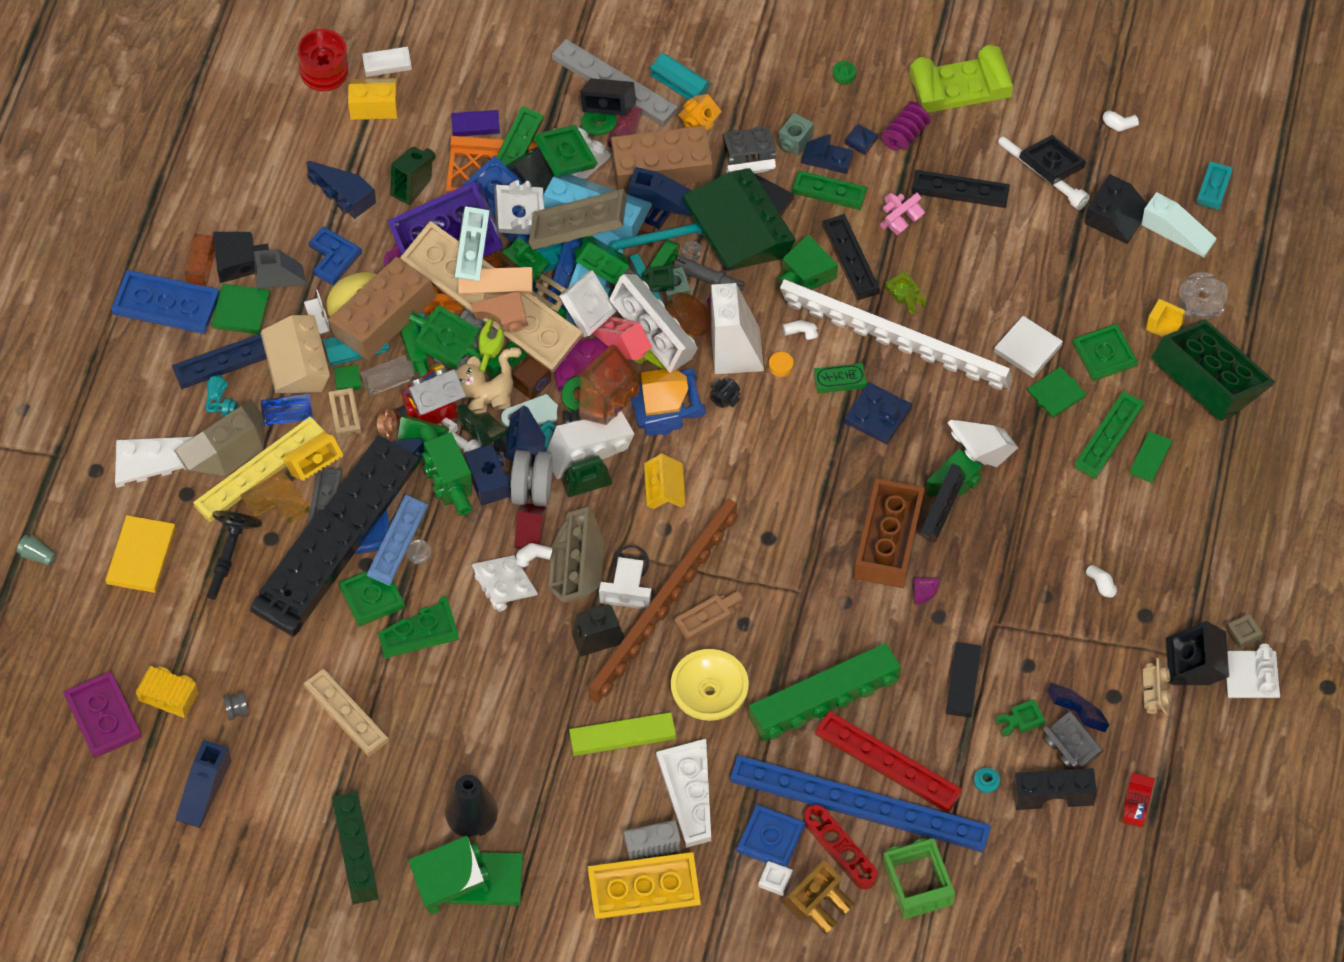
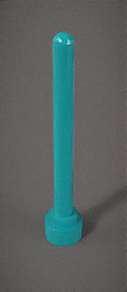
M695 222V224L614 240L610 242L609 246L614 250L694 233L702 236L705 235L697 222Z

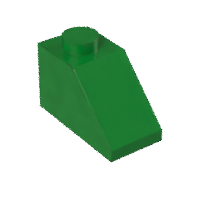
M958 449L927 480L926 494L928 496L938 495L952 463L960 466L966 474L958 495L966 494L971 488L975 489L982 480V465L977 461H972L966 453Z

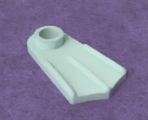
M545 394L507 408L501 415L503 425L509 427L511 414L524 405L529 408L538 425L544 424L548 420L556 422L558 404Z

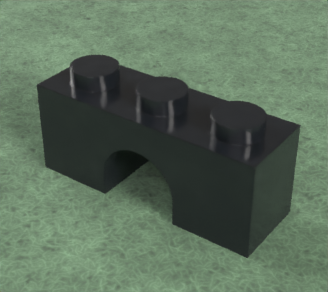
M1094 768L1015 773L1013 782L1015 809H1042L1043 803L1052 799L1067 800L1068 807L1094 806L1097 794Z

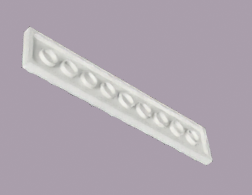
M785 279L783 280L780 287L785 301H787V305L793 309L800 310L802 307L810 310L809 314L816 318L828 317L832 319L831 323L842 328L845 325L853 327V331L861 336L866 337L867 334L876 336L875 340L881 344L889 345L891 342L898 345V349L904 353L911 354L912 351L921 354L920 358L929 363H934L935 360L944 363L943 367L952 372H956L959 369L966 372L965 375L975 381H979L982 378L989 381L988 385L995 389L1002 390L1003 387L1009 389L1012 383L1010 368Z

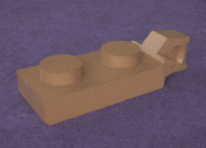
M738 591L728 597L724 595L718 596L717 594L676 617L674 623L686 641L690 642L736 614V610L744 605L743 597Z

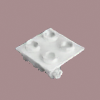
M514 555L472 564L475 570V579L479 581L486 597L490 598L493 604L492 607L499 612L507 608L506 603L509 601L538 595L522 567L518 565Z
M1261 644L1257 651H1228L1229 677L1226 678L1228 698H1280L1276 651H1273L1269 644Z

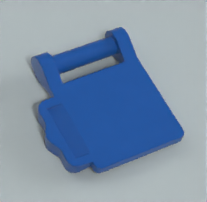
M687 369L681 372L687 376L688 394L692 406L685 409L682 402V407L678 412L646 416L642 383L629 386V393L638 427L644 428L646 435H667L673 430L683 427V418H699L706 414L705 405L701 404L695 382L697 375L694 369Z

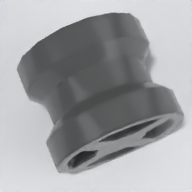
M243 691L238 692L235 696H223L229 721L234 720L236 716H249Z

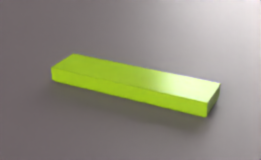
M671 712L569 729L573 756L676 739Z

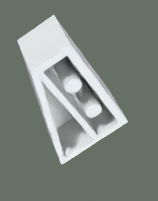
M622 411L558 425L546 451L552 452V471L557 479L561 478L565 470L569 468L570 463L597 455L603 460L625 451L631 443L634 432Z

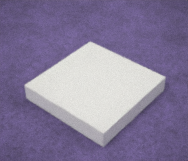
M593 270L587 271L559 296L577 327L583 332V337L590 336L617 311L609 301L610 298Z
M1022 316L996 345L994 353L1034 378L1061 348L1063 341Z

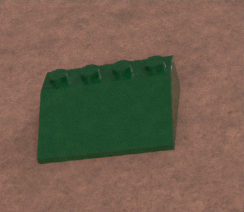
M751 168L731 171L682 197V200L727 271L783 259L790 252L796 241Z
M1206 319L1163 336L1151 357L1162 370L1175 379L1178 385L1184 387L1196 401L1205 406L1212 416L1220 421L1237 414L1275 383L1268 374Z

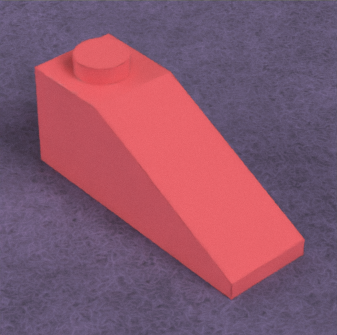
M611 316L592 333L625 359L639 360L646 355V351L652 348L641 323Z

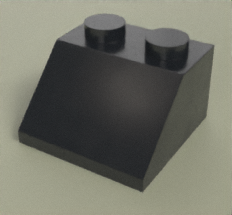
M1109 174L1087 208L1085 225L1128 244L1143 220L1144 209L1147 203L1132 184Z
M1205 621L1166 638L1168 669L1170 672L1169 684L1211 685L1229 677L1226 631Z

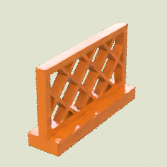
M451 136L446 194L458 189L457 187H452V182L460 175L465 181L469 180L464 172L474 165L477 170H480L481 167L477 162L482 158H489L491 160L494 156L497 157L505 140ZM532 142L528 151L538 147L537 143ZM465 156L470 162L460 169L455 163V157Z

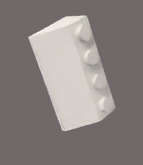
M623 274L620 276L609 301L624 319L641 323L652 345L650 350L668 372L671 373L692 360L698 349L695 341L683 331L678 320L668 313L662 301L653 295L647 283L642 281L637 274Z

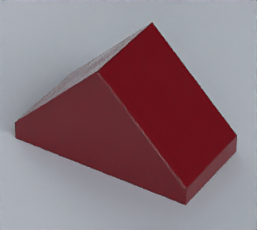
M530 503L520 506L517 511L514 545L516 549H522L530 543L541 545L547 507H537Z

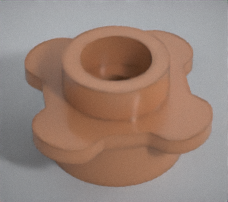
M386 409L385 414H379L377 418V430L379 433L386 434L387 438H392L393 431L397 429V418L392 416L390 409Z

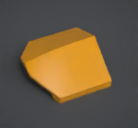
M667 369L641 372L646 416L680 411L688 391L687 376L678 370L669 373Z

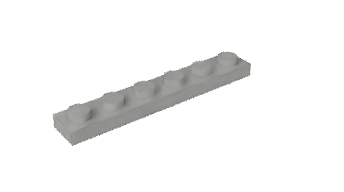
M567 39L552 53V60L587 81L590 78L634 82L636 104L633 109L662 127L678 112V106Z

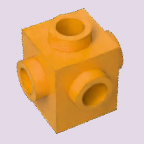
M704 94L689 99L683 105L684 109L679 113V117L683 120L686 128L705 126L706 131H708L714 125L713 121L722 111L709 94Z

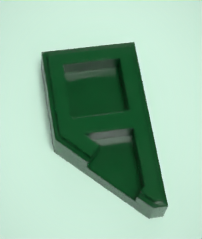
M673 265L648 267L642 273L640 279L647 283L651 292L674 290Z

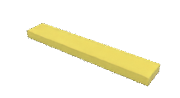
M308 417L193 502L194 507L209 522L215 519L212 517L214 511L228 510L286 467L282 457L321 433L326 432L311 417Z

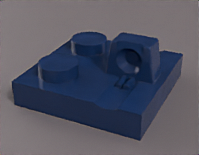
M869 382L846 415L844 423L888 445L912 409V403Z

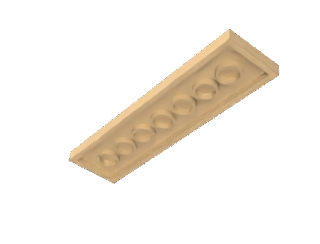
M430 221L400 257L402 261L431 279L434 286L471 313H473L471 303L505 295L459 296L458 278H455L459 241ZM482 259L481 269L494 268ZM530 293L520 294L529 326L523 327L518 332L504 331V337L551 372H554L584 334ZM481 319V320L486 323L489 319ZM493 320L492 328L498 332L500 327L503 329L500 323Z

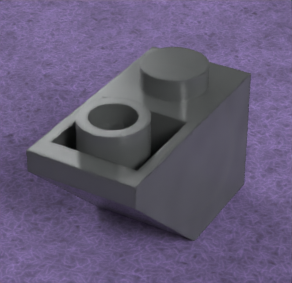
M279 249L254 251V273L257 289L306 285L303 265Z

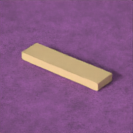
M324 668L303 683L304 688L368 757L389 742L388 737Z

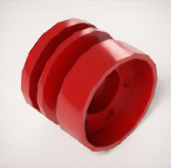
M316 29L308 32L301 38L298 44L300 77L304 84L320 92L339 88L348 76L347 48L343 37L329 29Z

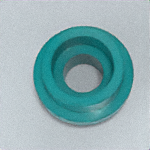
M982 768L974 776L975 787L982 793H992L1000 785V776L994 769ZM989 777L992 779V781L986 782L983 780V778Z

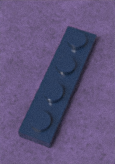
M261 334L174 364L172 368L182 390L207 381L213 376L223 375L263 361L267 357Z

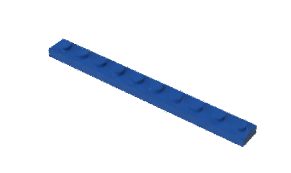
M740 755L736 759L730 777V782L810 805H820L828 810L928 838H934L984 853L991 830V825Z

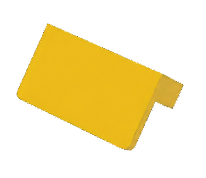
M662 453L645 462L647 507L656 509L666 502H670L678 507L685 506L683 464Z

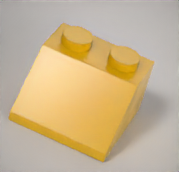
M398 78L351 79L348 87L350 120L397 119Z

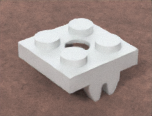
M519 180L510 183V185H496L494 188L495 218L499 233L530 235L533 213L544 209L543 188L531 187L530 181L519 185ZM514 206L523 207L526 212L525 216L522 218L516 217L512 213V208Z

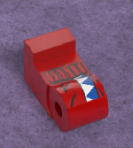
M1132 773L1122 823L1143 828L1155 778Z

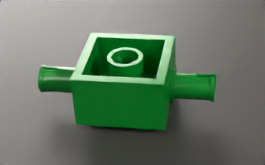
M433 425L422 427L419 430V434L424 441V453L421 454L424 462L422 468L427 479L431 478L434 483L432 489L436 498H441L444 506L454 503L459 516L469 514L473 510L467 498L472 496L471 471L452 432L438 437Z

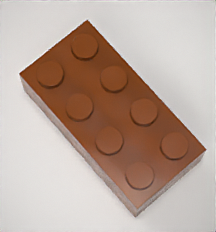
M875 478L855 563L854 579L904 589L924 502V487Z

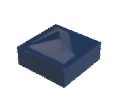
M858 124L845 139V145L865 155L878 140V134Z

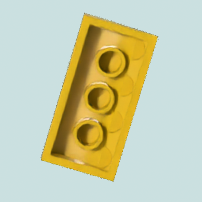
M693 852L588 866L595 920L701 905Z

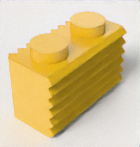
M323 432L285 455L282 459L292 477L305 481V478H309L310 475L313 476L314 472L317 473L318 470H322V467L326 468V465H330L331 462L334 463L339 457H343V453L333 435Z
M149 666L136 690L138 701L186 718L198 696V689L195 681L189 676L181 675L180 677L172 674L165 667L159 666L154 668Z

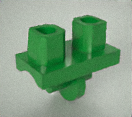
M520 237L509 248L502 251V256L516 268L532 267L533 281H537L550 266V262L535 249L532 250L530 244Z

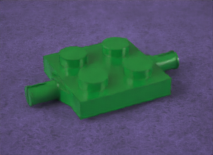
M439 304L427 318H424L415 311L412 312L408 320L421 327L420 333L413 343L414 346L453 369H456L461 360L467 357V355L471 357L476 356L482 361L483 356L480 354V351L473 347L474 340L480 332L479 328Z

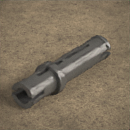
M680 255L677 257L679 262L675 261L674 268L683 267L685 274L711 285L736 283L741 291L744 290V281L730 277L722 270L719 272Z

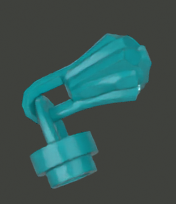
M221 375L213 376L207 382L208 397L205 407L209 413L222 412L223 417L238 408V402L231 398H225L223 403H220L221 397L228 386L226 380Z

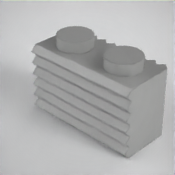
M676 820L624 830V846L628 861L680 854V836Z

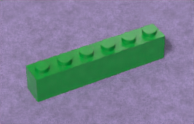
M887 643L882 644L749 705V719L763 742L768 739H777L784 732L792 728L799 729L814 718L820 719L825 717L829 711L838 707H847L855 699L860 697L866 698L879 688L894 685L900 679L901 666Z

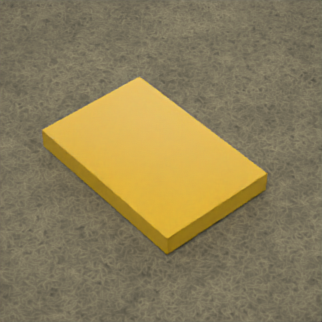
M126 515L106 577V584L156 593L176 530L175 524Z

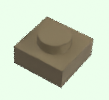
M1250 614L1228 623L1226 628L1239 649L1262 639L1263 635Z

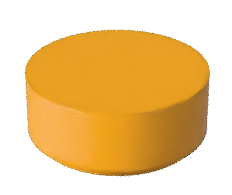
M786 352L774 353L769 359L770 372L777 377L788 376L793 371V358Z

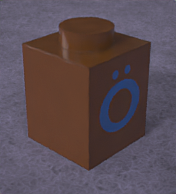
M530 357L513 373L514 388L532 400L551 382V371Z

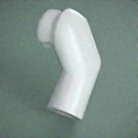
M530 543L517 552L516 561L520 567H527L529 561L535 557L550 560L552 547Z

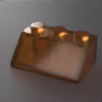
M616 345L609 346L581 374L579 419L607 425L638 395L639 383H637V372Z

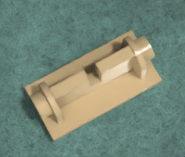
M1156 658V666L1153 663H1148L1143 669L1144 688L1153 687L1152 690L1144 691V708L1149 714H1155L1157 710L1162 709L1165 715H1168V705H1171V695L1169 690H1167V682H1170V672L1168 667H1165L1161 660Z

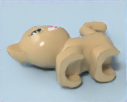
M510 347L502 350L498 357L502 373L489 382H486L485 373L479 371L481 361L476 356L471 357L466 364L456 370L466 395L464 398H474L468 405L470 414L487 413V405L490 403L495 411L510 408V396L514 382L508 358L520 357L522 354L520 348Z

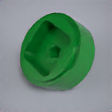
M841 61L835 64L833 67V79L837 83L847 85L855 80L856 67L851 62Z

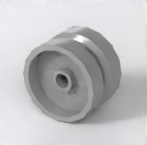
M516 450L511 471L512 505L525 506L529 500L530 490H532L534 506L548 507L552 483V452L539 451L535 457L534 467H532L530 451Z

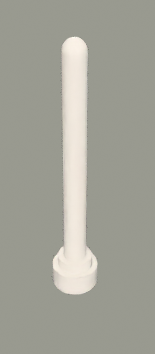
M1000 137L998 140L999 145L1022 161L1019 156L1023 150L1006 137ZM1063 180L1053 185L1068 196L1070 205L1077 210L1083 209L1090 199V195L1084 190L1073 189Z

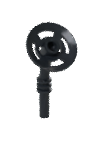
M213 512V518L228 526L229 536L222 557L217 560L213 571L215 575L207 593L209 599H216L224 578L229 574L232 566L231 558L239 534H242L243 529L261 527V520L236 512Z

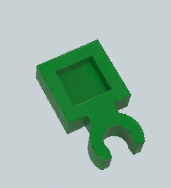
M1034 699L1012 707L1010 709L1011 716L1002 714L996 718V725L1002 723L1008 725L1007 728L1002 729L1001 734L1003 737L1011 735L1016 728L1023 734L1045 725V719Z

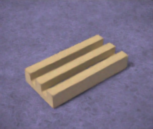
M542 274L540 276V279L543 280L542 284L537 282L535 287L538 288L537 293L533 291L531 295L536 296L546 306L558 312L563 302L559 295L549 290L547 286L550 284L561 291V294L566 288ZM546 293L557 300L556 304L543 297V294Z
M353 388L328 392L336 436L342 437L341 434L345 433L348 436L351 435V432L360 434L361 428ZM348 394L354 419V425L351 426L344 395ZM337 396L340 399L345 427H340L334 398Z

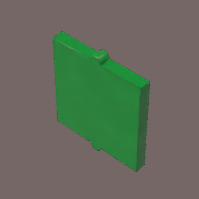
M1061 367L1027 388V392L1038 402L1037 406L1042 407L1052 419L1086 397V393L1076 384V379L1071 378Z

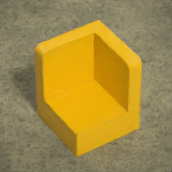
M1159 299L1149 315L1146 330L1161 337L1180 330L1183 325L1185 310Z

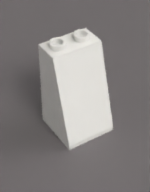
M737 284L711 285V339L715 374L764 371L760 327Z

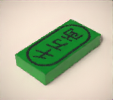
M863 363L814 368L817 394L863 389L866 387Z

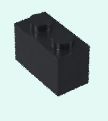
M590 78L580 90L582 112L626 116L636 104L634 82Z

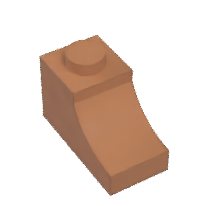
M519 291L471 303L476 320L491 318L500 323L505 332H518L523 327L529 326Z

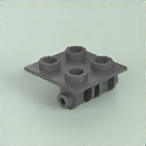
M759 126L751 130H732L728 133H723L729 153V165L746 163L745 155H747V162L749 163L751 162L752 154L754 155L755 162L758 161V154L759 161L776 159L777 148L769 127Z

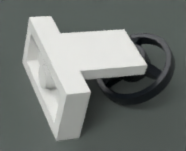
M627 545L616 553L614 558V568L616 570L614 583L601 582L599 589L600 603L647 609L652 601L651 588L639 587L641 577L648 571L650 563L648 554L643 548L637 545ZM627 548H636L644 556L639 558L634 555L626 556L621 551ZM646 559V569H645V571L642 573L643 564H644V561H643V560Z

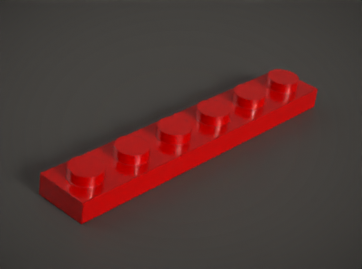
M831 711L828 712L815 730L816 736L946 813H949L962 794L960 787Z

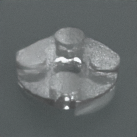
M1198 272L1191 274L1186 281L1182 282L1178 299L1187 316L1210 318L1222 314L1228 299V289L1222 280L1220 282L1215 279V275ZM1204 292L1209 297L1203 299L1199 297V294Z

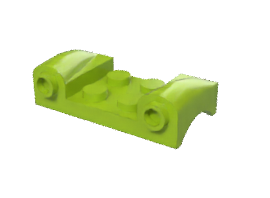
M984 46L978 53V59L934 67L931 59L920 57L910 65V81L915 87L919 104L927 113L1012 97L1013 84L1001 48L998 46Z

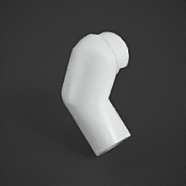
M1106 111L1103 114L1105 124L1118 132L1139 125L1136 115L1124 118L1113 111Z
M798 320L782 324L785 336L805 332L807 340L818 337L816 330L818 328L814 323Z
M1090 565L1086 570V574L1095 580L1099 593L1104 597H1114L1117 593V587L1114 585L1111 575L1095 565Z

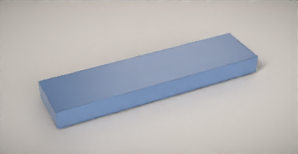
M405 494L367 573L368 577L388 586L391 585L426 512L428 504Z

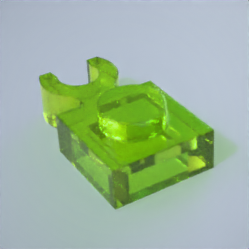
M906 271L886 282L885 288L899 304L906 301L910 313H916L914 303H919L923 308L926 307L925 297L918 294L920 287Z

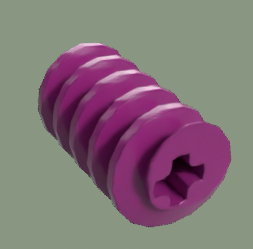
M909 101L908 105L898 114L892 124L883 131L881 135L882 140L891 150H908L909 144L914 143L915 138L920 136V131L925 130V125L930 124L931 118L920 104Z

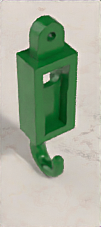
M410 321L400 331V336L413 374L418 373L419 378L427 374L428 361L426 353L413 345L419 332L416 324Z

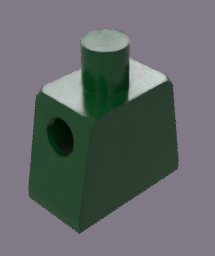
M411 147L391 164L390 196L408 205L414 202L432 177V162L436 159V155L431 149L426 148L422 151L416 147Z

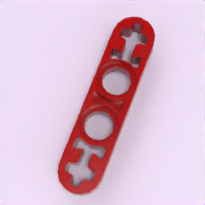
M820 805L809 806L804 813L806 828L858 888H872L877 881L875 866L824 807ZM811 815H814L816 817L819 815L821 816L820 822L824 826L822 830L821 825L817 820L811 821ZM829 832H835L840 838L837 842L830 843L825 839V835ZM851 851L856 855V859L852 862H846L842 859L841 855L843 852ZM860 870L864 874L870 873V879L868 880L865 877L860 879Z

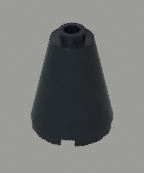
M464 775L457 780L446 805L445 817L448 826L455 834L462 837L468 836V838H471V836L485 835L494 827L497 821V804L477 777Z

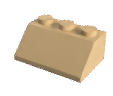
M291 315L263 329L261 337L275 393L322 392L330 373L315 315Z

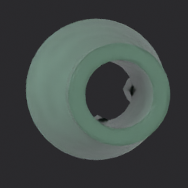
M24 535L16 549V552L21 554L20 557L50 566L56 557V553L51 551L34 535Z

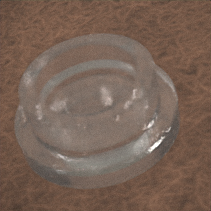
M414 540L406 551L407 558L414 564L426 563L431 558L432 549L424 540Z

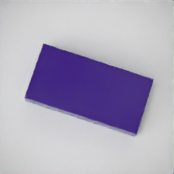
M498 110L451 113L453 136L500 134Z

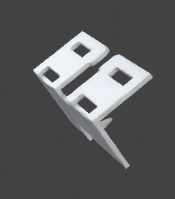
M316 289L317 298L305 301L304 304L308 315H315L319 334L329 332L330 328L320 295Z

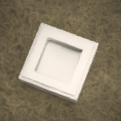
M768 861L758 887L783 896L793 870Z

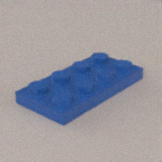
M126 270L111 310L113 315L206 334L220 291L211 287Z

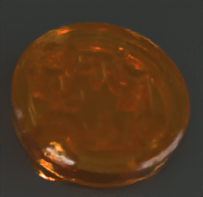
M679 292L665 305V309L672 317L678 320L680 327L685 333L703 336L710 329L711 315L704 304L696 297L688 293Z

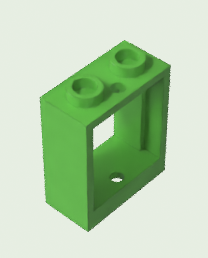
M934 838L929 840L919 839L913 842L912 845L902 848L901 846H895L884 852L882 864L903 920L954 905L955 892ZM929 857L940 888L905 898L894 867Z

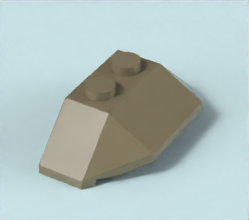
M250 399L173 451L187 471L225 477L264 450L265 419L252 399Z
M589 506L568 512L565 518L566 522L559 529L552 543L548 589L563 603L585 598L598 589L602 581L604 539L593 510Z

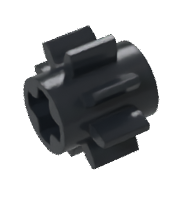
M718 378L710 386L713 389L710 396L711 400L720 408H725L729 405L733 408L740 400L738 397L740 395V387L731 378H724L722 381Z

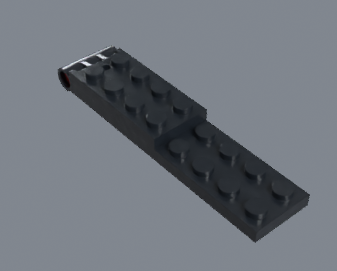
M378 435L324 510H318L259 591L260 595L253 601L250 612L288 635L295 637L420 464V458Z

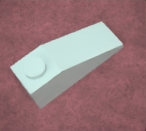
M1157 192L1144 209L1142 226L1204 258L1216 242L1217 238L1177 202Z
M465 207L459 238L455 278L479 282L489 210Z

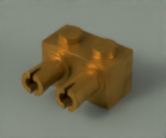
M825 860L782 901L800 921L804 917L806 919L809 917L824 934L829 932L837 921L820 906L822 899H828L843 916L855 905L838 888L840 886L838 883L843 878Z

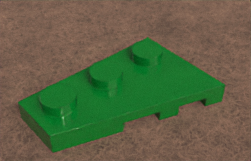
M447 595L440 598L439 603L428 608L425 606L420 609L419 614L412 618L402 619L378 632L384 659L459 640Z

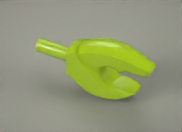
M491 318L483 326L479 335V351L483 356L479 368L481 372H485L489 357L495 358L504 344V330L501 327L495 338H489L493 326Z

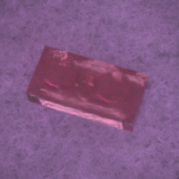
M633 107L626 116L616 115L617 125L610 131L607 141L608 147H611V137L636 134L642 116L641 108Z

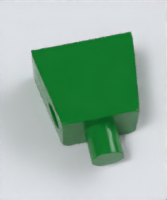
M808 235L782 259L783 274L777 277V282L781 287L785 279L813 290L837 279L838 264Z

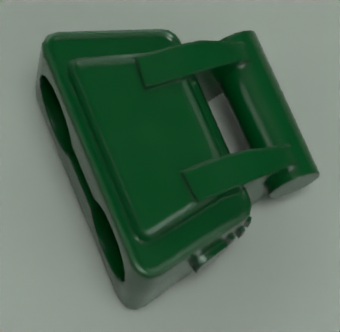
M599 455L570 463L569 468L565 470L561 478L568 497L603 488L613 483L608 468Z

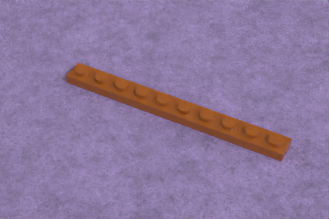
M729 498L726 500L590 684L589 699L599 703L603 696L607 697L610 694L616 678H621L624 675L630 659H635L640 653L641 644L645 639L652 637L656 629L655 625L659 620L666 618L670 610L669 606L673 601L677 602L680 599L684 590L683 587L687 582L691 583L694 580L697 568L701 563L705 564L711 555V549L714 545L718 546L721 543L728 526L732 527L738 518L737 503Z

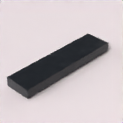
M916 170L912 194L918 193L923 196L1006 208L1010 184Z
M843 214L822 221L825 233L857 301L880 294L878 283L846 215Z

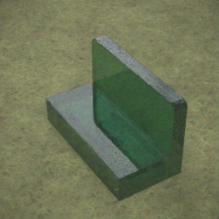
M464 404L455 408L463 430L482 447L508 434L507 429L488 412L477 416Z

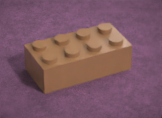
M705 126L611 137L612 159L618 190L624 189V191H629V184L635 167L659 172L679 184L712 181V159Z
M395 257L328 319L334 337L369 360L410 322L408 319L413 311L419 314L436 298L431 279L398 257Z

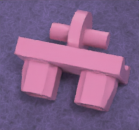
M889 193L886 195V205L883 207V210L886 213L890 210L893 212L880 223V226L884 230L889 227L898 236L909 226L902 218L905 213L913 223L925 214V211L918 203L921 200L918 193L903 204L901 202L905 198L902 194L896 196Z

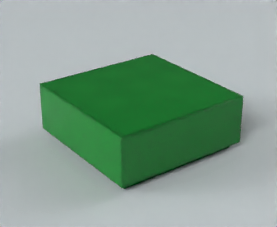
M358 365L334 368L337 390L353 388V391L362 390Z

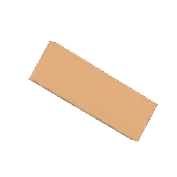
M532 267L481 269L479 282L458 279L459 296L508 294L519 291L520 294L533 293Z

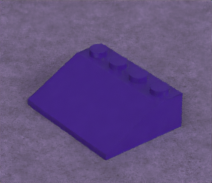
M474 181L388 220L401 254H404L430 221L459 241L465 207L489 210L483 258L504 249L491 205L482 184Z

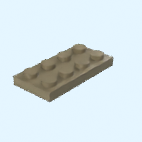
M624 189L535 211L533 213L529 238L532 250L546 248L562 242H570L573 239L593 236L597 233L613 231L623 227L627 200Z

